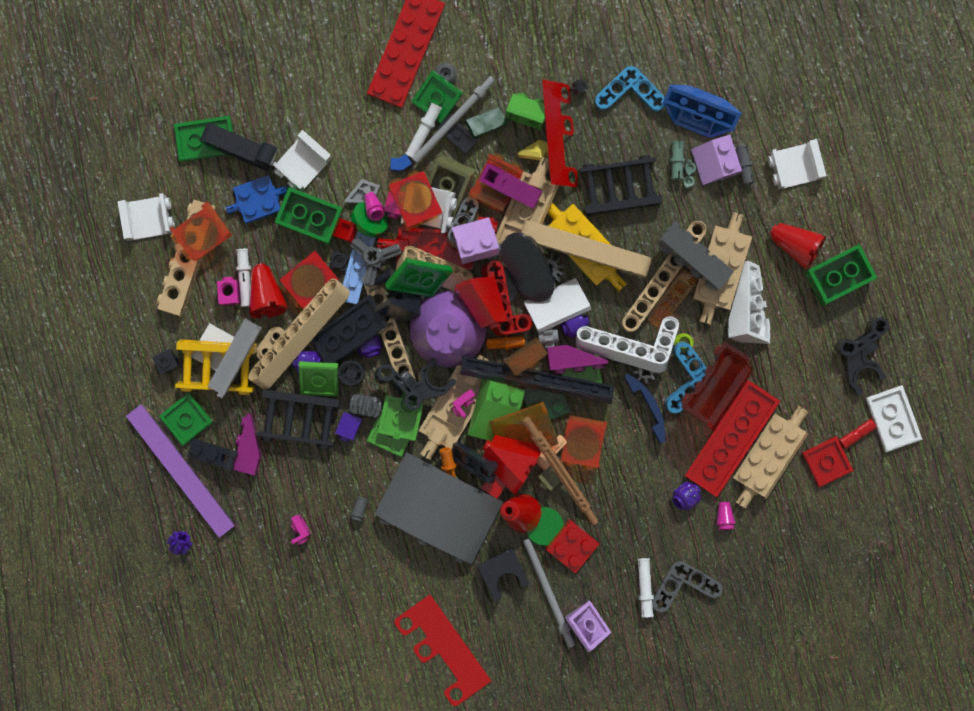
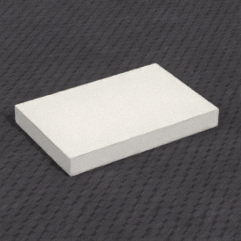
M576 278L555 287L551 297L545 301H524L539 333L591 310V306Z
M903 385L865 398L872 419L877 426L876 430L885 452L922 440Z

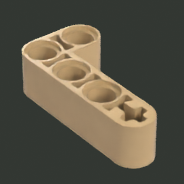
M406 246L396 267L397 270L406 258L451 266L453 272L443 283L442 287L454 292L455 285L468 279H473V275L469 270L413 246Z

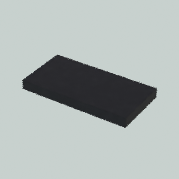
M369 294L320 329L314 336L312 342L323 363H340L390 327L384 315L375 313V306L378 304L373 295Z

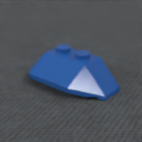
M670 85L663 100V105L666 107L674 124L709 138L734 131L741 116V112L727 100L690 85Z

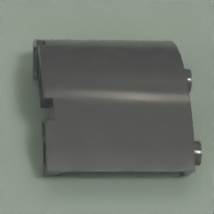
M406 452L375 515L381 518V523L387 526L392 524L417 538L416 542L424 546L428 543L453 555V560L461 564L464 561L472 564L503 502Z

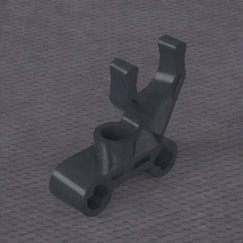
M871 318L867 322L868 331L855 340L840 339L836 342V352L845 356L847 383L853 389L855 395L860 396L863 394V390L857 384V375L862 369L870 368L875 372L877 379H886V375L882 372L877 362L866 360V355L874 352L879 347L875 340L884 335L889 329V323L884 318ZM877 321L880 323V325L878 326V331L875 329V327H877ZM844 344L849 345L848 351L843 350Z
M432 358L427 365L420 369L418 374L419 382H416L409 372L404 370L399 374L388 364L381 365L374 373L376 382L382 385L389 382L403 397L401 407L405 412L409 413L418 409L422 401L443 396L452 386L456 385L455 379H450L446 386L440 388L433 386L429 382L427 375L429 369L437 364L435 358ZM386 371L388 373V377L385 376L383 378L380 372ZM408 398H410V399H412V400L414 401V403H413V406H414V407H411V406L408 404V403H409V399H408Z

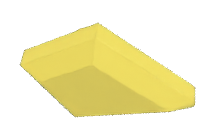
M540 139L521 150L517 155L519 158L540 160L541 157L546 159L548 158V143Z

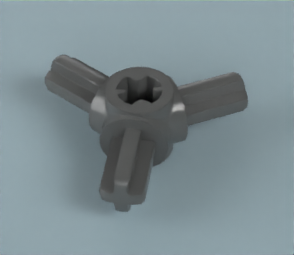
M356 238L350 245L361 255V259L364 261L366 272L363 284L369 287L374 286L377 270H381V267L386 264V260L402 254L399 244L381 249L380 247H368L359 238Z

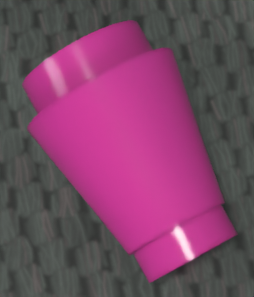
M369 192L365 194L367 217L373 221L380 220L384 216L385 208L375 193Z
M730 502L718 503L716 526L719 527L720 531L733 530L736 523Z

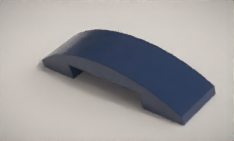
M629 374L623 376L632 393L640 391L657 424L651 426V429L659 444L664 443V421L654 397L636 378Z

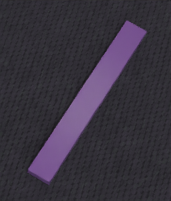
M141 404L126 416L217 536L220 538L232 529L235 524L146 408Z

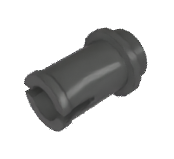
M357 496L353 512H350V514H352L351 519L362 521L365 518L364 513L369 499Z

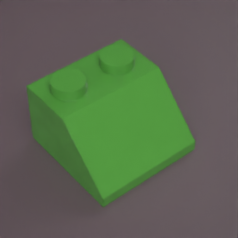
M523 93L513 94L506 109V119L542 130L545 122L544 100L528 99L529 96Z

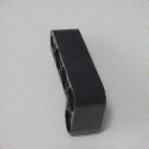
M211 123L206 124L199 140L206 146L266 171L270 170L278 148L266 142L258 144Z

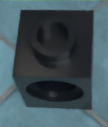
M172 349L152 357L160 375H167L182 367Z

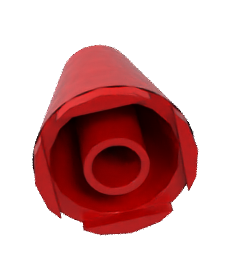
M784 223L775 224L770 232V235H772L771 240L805 269L810 268L826 239V236Z
M266 264L255 265L251 270L250 317L262 319L261 315H267L268 318H273L285 313L286 309H288L287 303L271 268L266 266Z
M518 494L502 505L501 515L507 525L514 531L528 532L539 524L542 510L539 502L534 497L528 494Z

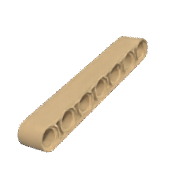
M524 220L521 233H524L523 235L534 238L539 246L638 276L647 277L652 260L648 256L528 220Z
M701 221L693 222L686 230L693 235L696 244L701 241L706 233V225ZM692 227H700L701 235H695L692 232ZM669 254L622 319L621 326L624 331L631 333L638 329L681 269V266H673L670 263L672 255ZM659 273H667L668 281H661ZM649 288H655L657 290L656 297H650L648 295ZM637 304H645L646 312H638ZM628 318L635 321V327L632 329L628 328L625 324Z
M364 285L367 295L370 294L375 297L380 294L384 297V301L388 299L383 287ZM390 318L388 321L390 327L382 332L381 335L392 367L397 372L401 367H407L409 373L415 379L396 321ZM393 330L396 332V338L389 341L386 338V334L388 331ZM397 348L403 351V355L399 359H395L392 356L393 350Z
M336 279L329 280L251 369L248 377L249 380L264 390L269 389L347 300L350 294L349 289Z

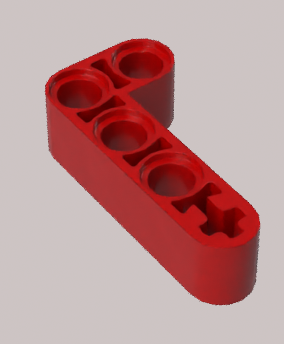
M497 260L484 264L481 269L482 278L494 276L497 278L496 283L508 320L503 322L506 325L505 331L497 328L492 330L493 333L497 336H505L529 330L532 326V320L528 315L512 316L503 265ZM519 319L524 323L523 328H520L518 325Z

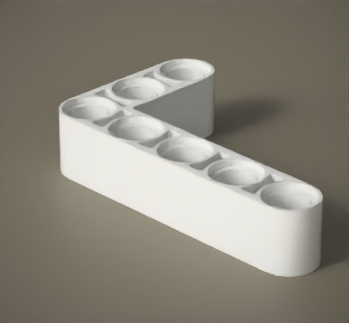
M674 317L664 318L654 346L584 326L577 331L576 347L585 352L655 373H661L667 367L677 336L679 322Z

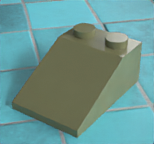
M441 155L435 161L428 181L432 188L456 193L457 205L455 210L452 211V217L455 219L470 188L476 170Z

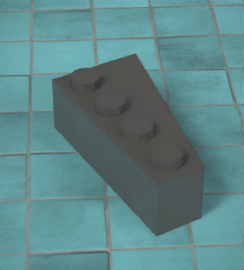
M675 221L658 241V249L666 255H672L675 258L674 262L679 266L687 267L690 270L689 273L694 278H701L709 290L719 291L734 271L716 255L710 256L708 248L703 244H696L693 235L688 231H681L679 229L680 224Z

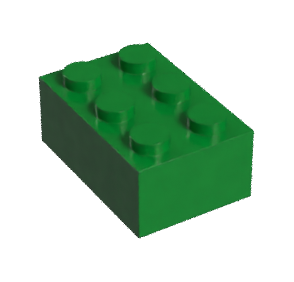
M288 187L275 223L277 226L331 246L344 209Z
M860 244L804 272L821 306L877 278Z

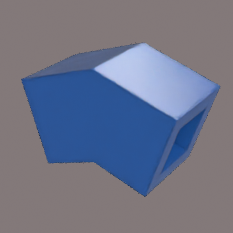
M406 154L400 158H391V172H404L413 166Z

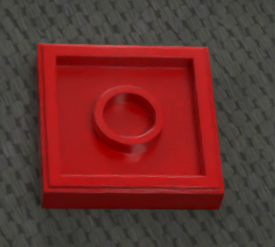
M837 436L801 453L818 487L854 471Z

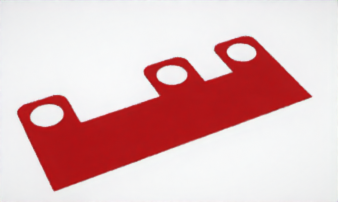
M542 79L551 184L577 187L576 168L566 167L563 134L570 136L574 134L573 119L571 116L561 115L560 102L568 104L571 102L570 87L568 84ZM563 87L568 90L567 99L562 97L561 90ZM566 119L571 123L570 131H567L564 127ZM570 171H573L576 180L574 183H571L568 175Z
M430 594L395 619L394 623L402 635H408L419 626L427 637L415 645L413 649L421 662L425 663L439 653L458 681L444 691L451 705L458 706L491 682V679ZM404 617L412 620V627L408 630H404L400 626V621ZM424 644L431 647V654L427 657H423L419 653V648ZM453 688H459L462 691L461 699L457 701L451 699L450 691Z

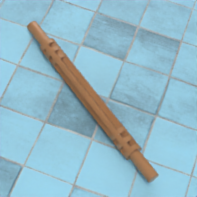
M530 417L525 418L523 423L531 433L532 440L569 492L579 510L584 512L592 525L597 524L598 520L591 511L590 504L551 448L549 442H547V439L543 436V433L538 431Z

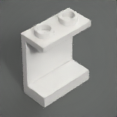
M302 130L297 135L299 139L277 163L274 161L272 165L275 167L273 171L280 178L285 176L289 180L287 183L289 186L303 192L332 160V156Z
M817 139L811 140L807 144L779 151L774 149L769 153L768 163L774 170L772 175L775 186H778L779 190L826 177Z
M414 183L409 184L406 187L403 209L410 213L425 211L431 203L430 190L427 186ZM432 188L443 213L419 222V224L441 228V233H446L454 222L452 211L455 210L457 205L456 193ZM402 216L401 224H406Z
M163 193L159 194V197L127 202L126 200L117 201L125 240L132 241L173 233L172 228H175L173 217H170L169 213L171 201Z

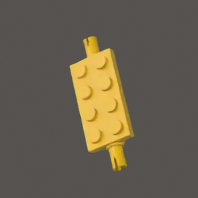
M551 203L547 214L553 220L549 227L611 245L574 204L564 212H561ZM567 254L595 286L604 279H608L619 292L622 287L628 284L620 277L615 268Z

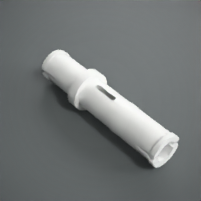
M431 103L425 117H422L420 120L422 123L405 153L406 155L413 158L422 148L431 128H434L436 125L434 123L442 110L441 107Z
M236 249L238 265L236 271H238L241 307H249L251 284L249 270H251V266L249 265L248 249Z
M650 558L637 559L640 596L638 598L641 600V617H654Z

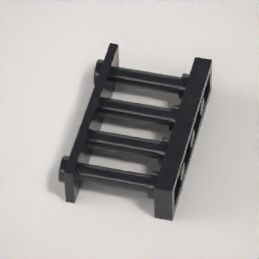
M650 155L640 156L639 160L599 166H594L593 163L582 165L583 168L579 169V175L586 174L590 200L588 206L584 208L585 216L661 205L662 196H656V193H654L650 165L655 164L656 157L651 158ZM642 166L646 188V194L643 198H637V195H635L631 172L632 167ZM612 170H624L628 196L626 200L619 201L616 198ZM605 172L609 198L607 203L600 204L597 201L593 173Z
M263 390L262 397L267 398L268 407L264 432H257L256 434L261 436V440L272 441L273 438L301 441L318 444V448L330 449V446H335V442L329 441L332 413L335 411V407L340 408L341 400ZM278 400H285L287 405L283 435L272 434L275 405L278 403ZM297 402L305 403L304 407H306L302 438L291 436L294 408L297 406ZM316 405L324 406L323 410H325L321 440L310 439L313 411Z

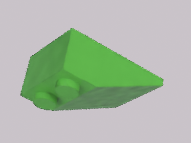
M482 379L467 435L489 441L495 435L507 437L521 408L525 390Z

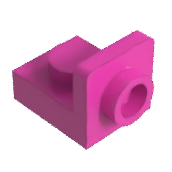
M471 389L452 402L454 405L452 410L457 417L461 415L463 418L466 417L460 406L464 405L467 407L475 401L472 398L475 394Z
M301 514L291 518L293 530L295 533L299 532L300 536L291 540V543L297 542L300 545L309 540L307 536L311 532Z

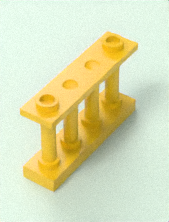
M183 339L177 341L176 350H182V353H184L183 381H178L175 384V388H181V391L186 392L192 391V389L213 390L207 387L210 383L211 354L213 352H220L223 359L232 342ZM253 344L241 366V384H231L228 391H238L240 395H249L250 392L255 390V385H248L249 357L257 352V344ZM194 351H201V354H203L202 382H191V360Z

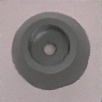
M442 63L434 70L451 84H454L457 80V70L449 63Z

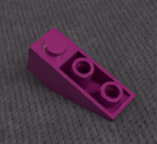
M487 163L479 181L533 209L543 193L541 190Z
M568 345L547 347L549 369L554 371V374L566 373V369L572 368L574 372L584 371L587 366H592L593 369L604 368V364H608L606 359Z
M247 413V417L244 416L241 422V427L243 428L242 435H238L236 440L238 456L237 458L235 457L233 465H235L234 470L257 475L262 454L258 436L256 435L257 431L253 414Z

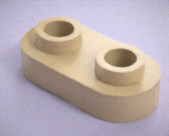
M273 327L269 330L257 348L256 353L259 359L264 356L263 350H269L277 341L273 337L274 334L279 333L281 336L285 331L284 329Z

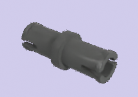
M748 145L736 147L742 169V185L755 183L752 173L753 162L750 161Z

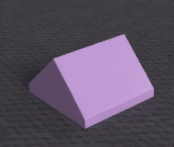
M590 600L565 617L588 652L593 650L611 633Z

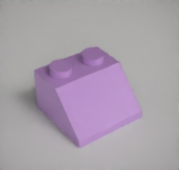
M731 135L711 140L691 149L702 186L739 175L742 171Z
M489 218L452 227L462 264L499 255V246Z

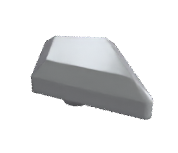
M361 179L345 199V203L365 202L364 196L369 192H373L377 196L380 185Z

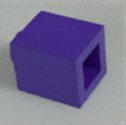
M343 412L335 434L339 435L338 439L348 443L350 440L355 441L363 419Z

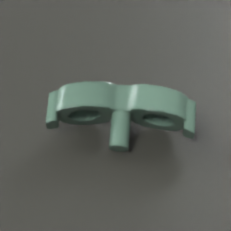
M688 160L685 165V172L687 174L684 179L685 189L692 187L695 182L694 177L691 176L696 170L692 160Z

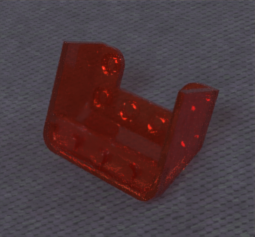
M725 341L722 345L719 344L713 353L715 355V362L707 367L704 373L706 376L703 381H698L695 385V393H686L681 401L683 411L711 431L716 428L754 370L751 357Z

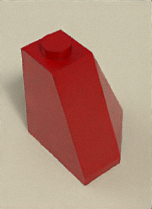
M495 276L468 279L455 285L456 295L481 328L497 329L501 327V323L508 321Z
M495 435L491 441L487 440L482 448L484 451L482 456L489 461L498 463L495 474L514 494L517 493L528 477L527 475L541 453L534 443Z

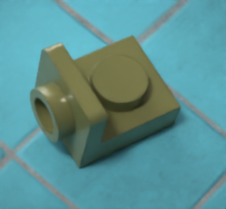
M551 466L538 475L540 479L538 483L544 490L548 488L552 491L561 482Z

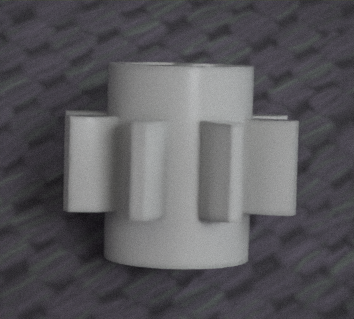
M550 328L541 333L538 332L539 345L545 344V349L547 347H554V343H559L557 329Z
M639 367L637 371L633 372V374H638L637 380L644 379L645 384H647L648 378L655 380L652 376L655 372L648 370L650 375L642 376L643 371Z

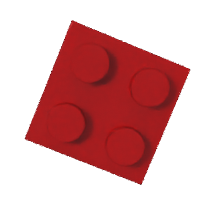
M569 519L545 549L576 574L600 543Z

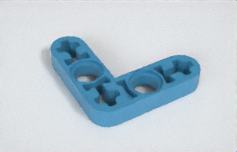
M628 66L595 98V106L599 110L604 111L609 109L631 89L652 111L660 112L664 108L663 100L665 97L636 67ZM627 72H629V73L634 72V73H635V75H634V78H635V79L630 78V79L626 82V84L624 83V81H622V80L620 79V78L622 77V79L625 80V79L627 78V75H628ZM618 83L622 86L623 90L620 93H615L612 90V86ZM646 84L649 87V92L647 94L640 93V85ZM608 90L610 95L613 96L614 99L610 97L607 100L608 105H600L599 98L601 97L602 99H604L606 96H608V93L606 92ZM652 91L655 93L652 97L655 100L660 99L661 106H653L654 100L651 97L649 100L646 99L651 95Z
M686 342L677 343L674 347V354L692 379L666 398L665 407L672 413L681 412L714 385L712 374L692 346ZM681 347L687 348L685 352L690 356L688 359L685 355L679 354ZM692 361H697L699 364L698 369L695 371H691L689 368ZM702 377L708 378L706 385L702 383ZM696 383L697 385H699L698 387L701 389L698 390V388L693 384ZM689 387L694 389L692 397L685 396V390ZM679 394L681 395V397H682L683 399L686 400L685 402H683L682 400H680L681 398L678 396ZM672 400L678 401L676 408L672 406Z

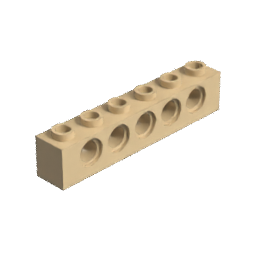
M193 200V203H190L187 208V221L209 206V204ZM211 205L217 213L218 208L216 206ZM202 218L203 223L200 226H195V220H193L185 230L187 243L190 236L196 235L197 241L192 245L189 244V246L196 250L206 249L214 225L208 219ZM178 239L175 245V257L171 258L169 263V275L165 276L163 281V293L159 294L156 304L159 310L183 317L202 258L195 262L191 257L189 262L183 263L182 257L188 251ZM183 271L185 274L184 279L177 281V273ZM177 289L179 292L178 297L171 299V291Z

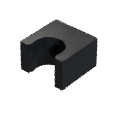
M389 269L377 276L375 284L385 288L390 295L389 299L375 306V313L406 323L421 315L420 295L388 290L385 284L395 272Z
M513 548L478 564V568L495 601L501 598V592L497 588V581L503 574L513 573L519 578L523 587L530 584Z

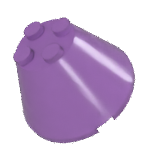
M454 291L437 292L434 296L427 297L420 303L421 315L411 320L410 337L414 348L423 359L429 362L432 358H435L437 360L436 366L457 367V365H461L463 356L474 358L478 354L485 341L486 328H481Z

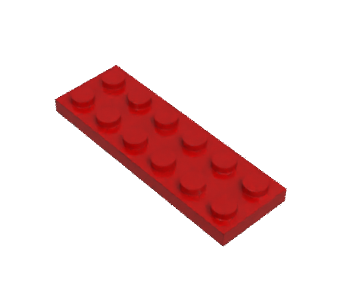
M405 0L367 95L401 109L403 108L442 15L445 3L438 0Z
M747 380L684 476L715 497H718L780 401Z

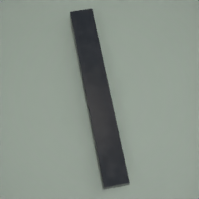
M466 356L462 358L460 375L612 404L613 385Z

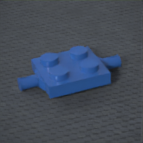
M269 175L233 188L236 195V204L226 207L227 213L229 215L240 211L246 224L277 214L280 210L279 196L286 194L288 187L286 185L276 189Z

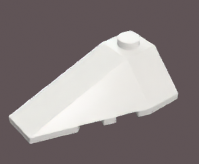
M745 261L729 316L728 338L742 343L769 344L770 321L765 317L764 308L767 305L761 296L763 283L760 267L750 261Z

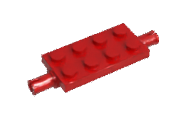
M399 227L398 238H395V240L378 238V244L385 245H378L377 248L385 249L399 244L403 253L406 246H413L469 271H472L473 262L462 264L458 249L448 244V233L450 230L446 233H441V230ZM401 255L396 256V266Z

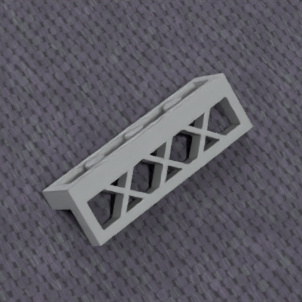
M244 319L207 386L218 392L217 396L220 398L226 395L262 330L260 326L247 319Z

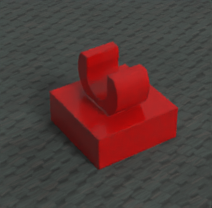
M340 218L334 237L352 243L355 240L357 225Z

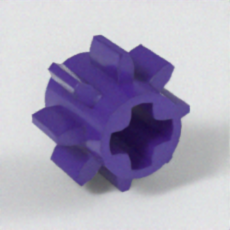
M174 531L167 541L170 544L169 550L176 555L182 553L186 555L193 544L189 542L191 537L183 531L177 533Z

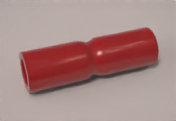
M869 419L839 439V442L844 449H847L859 441L860 438L875 430L877 426L872 419Z

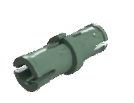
M672 141V158L670 163L672 164L671 180L673 181L675 179L676 181L683 180V164L685 163V158H683V141H680V143L679 141Z

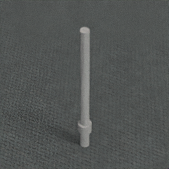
M491 76L481 86H477L473 91V95L412 158L415 163L418 164L475 102L486 95V91L495 82Z
M530 538L525 539L523 544L559 625L557 628L560 634H563L568 648L575 646V643L570 633V626L565 622Z

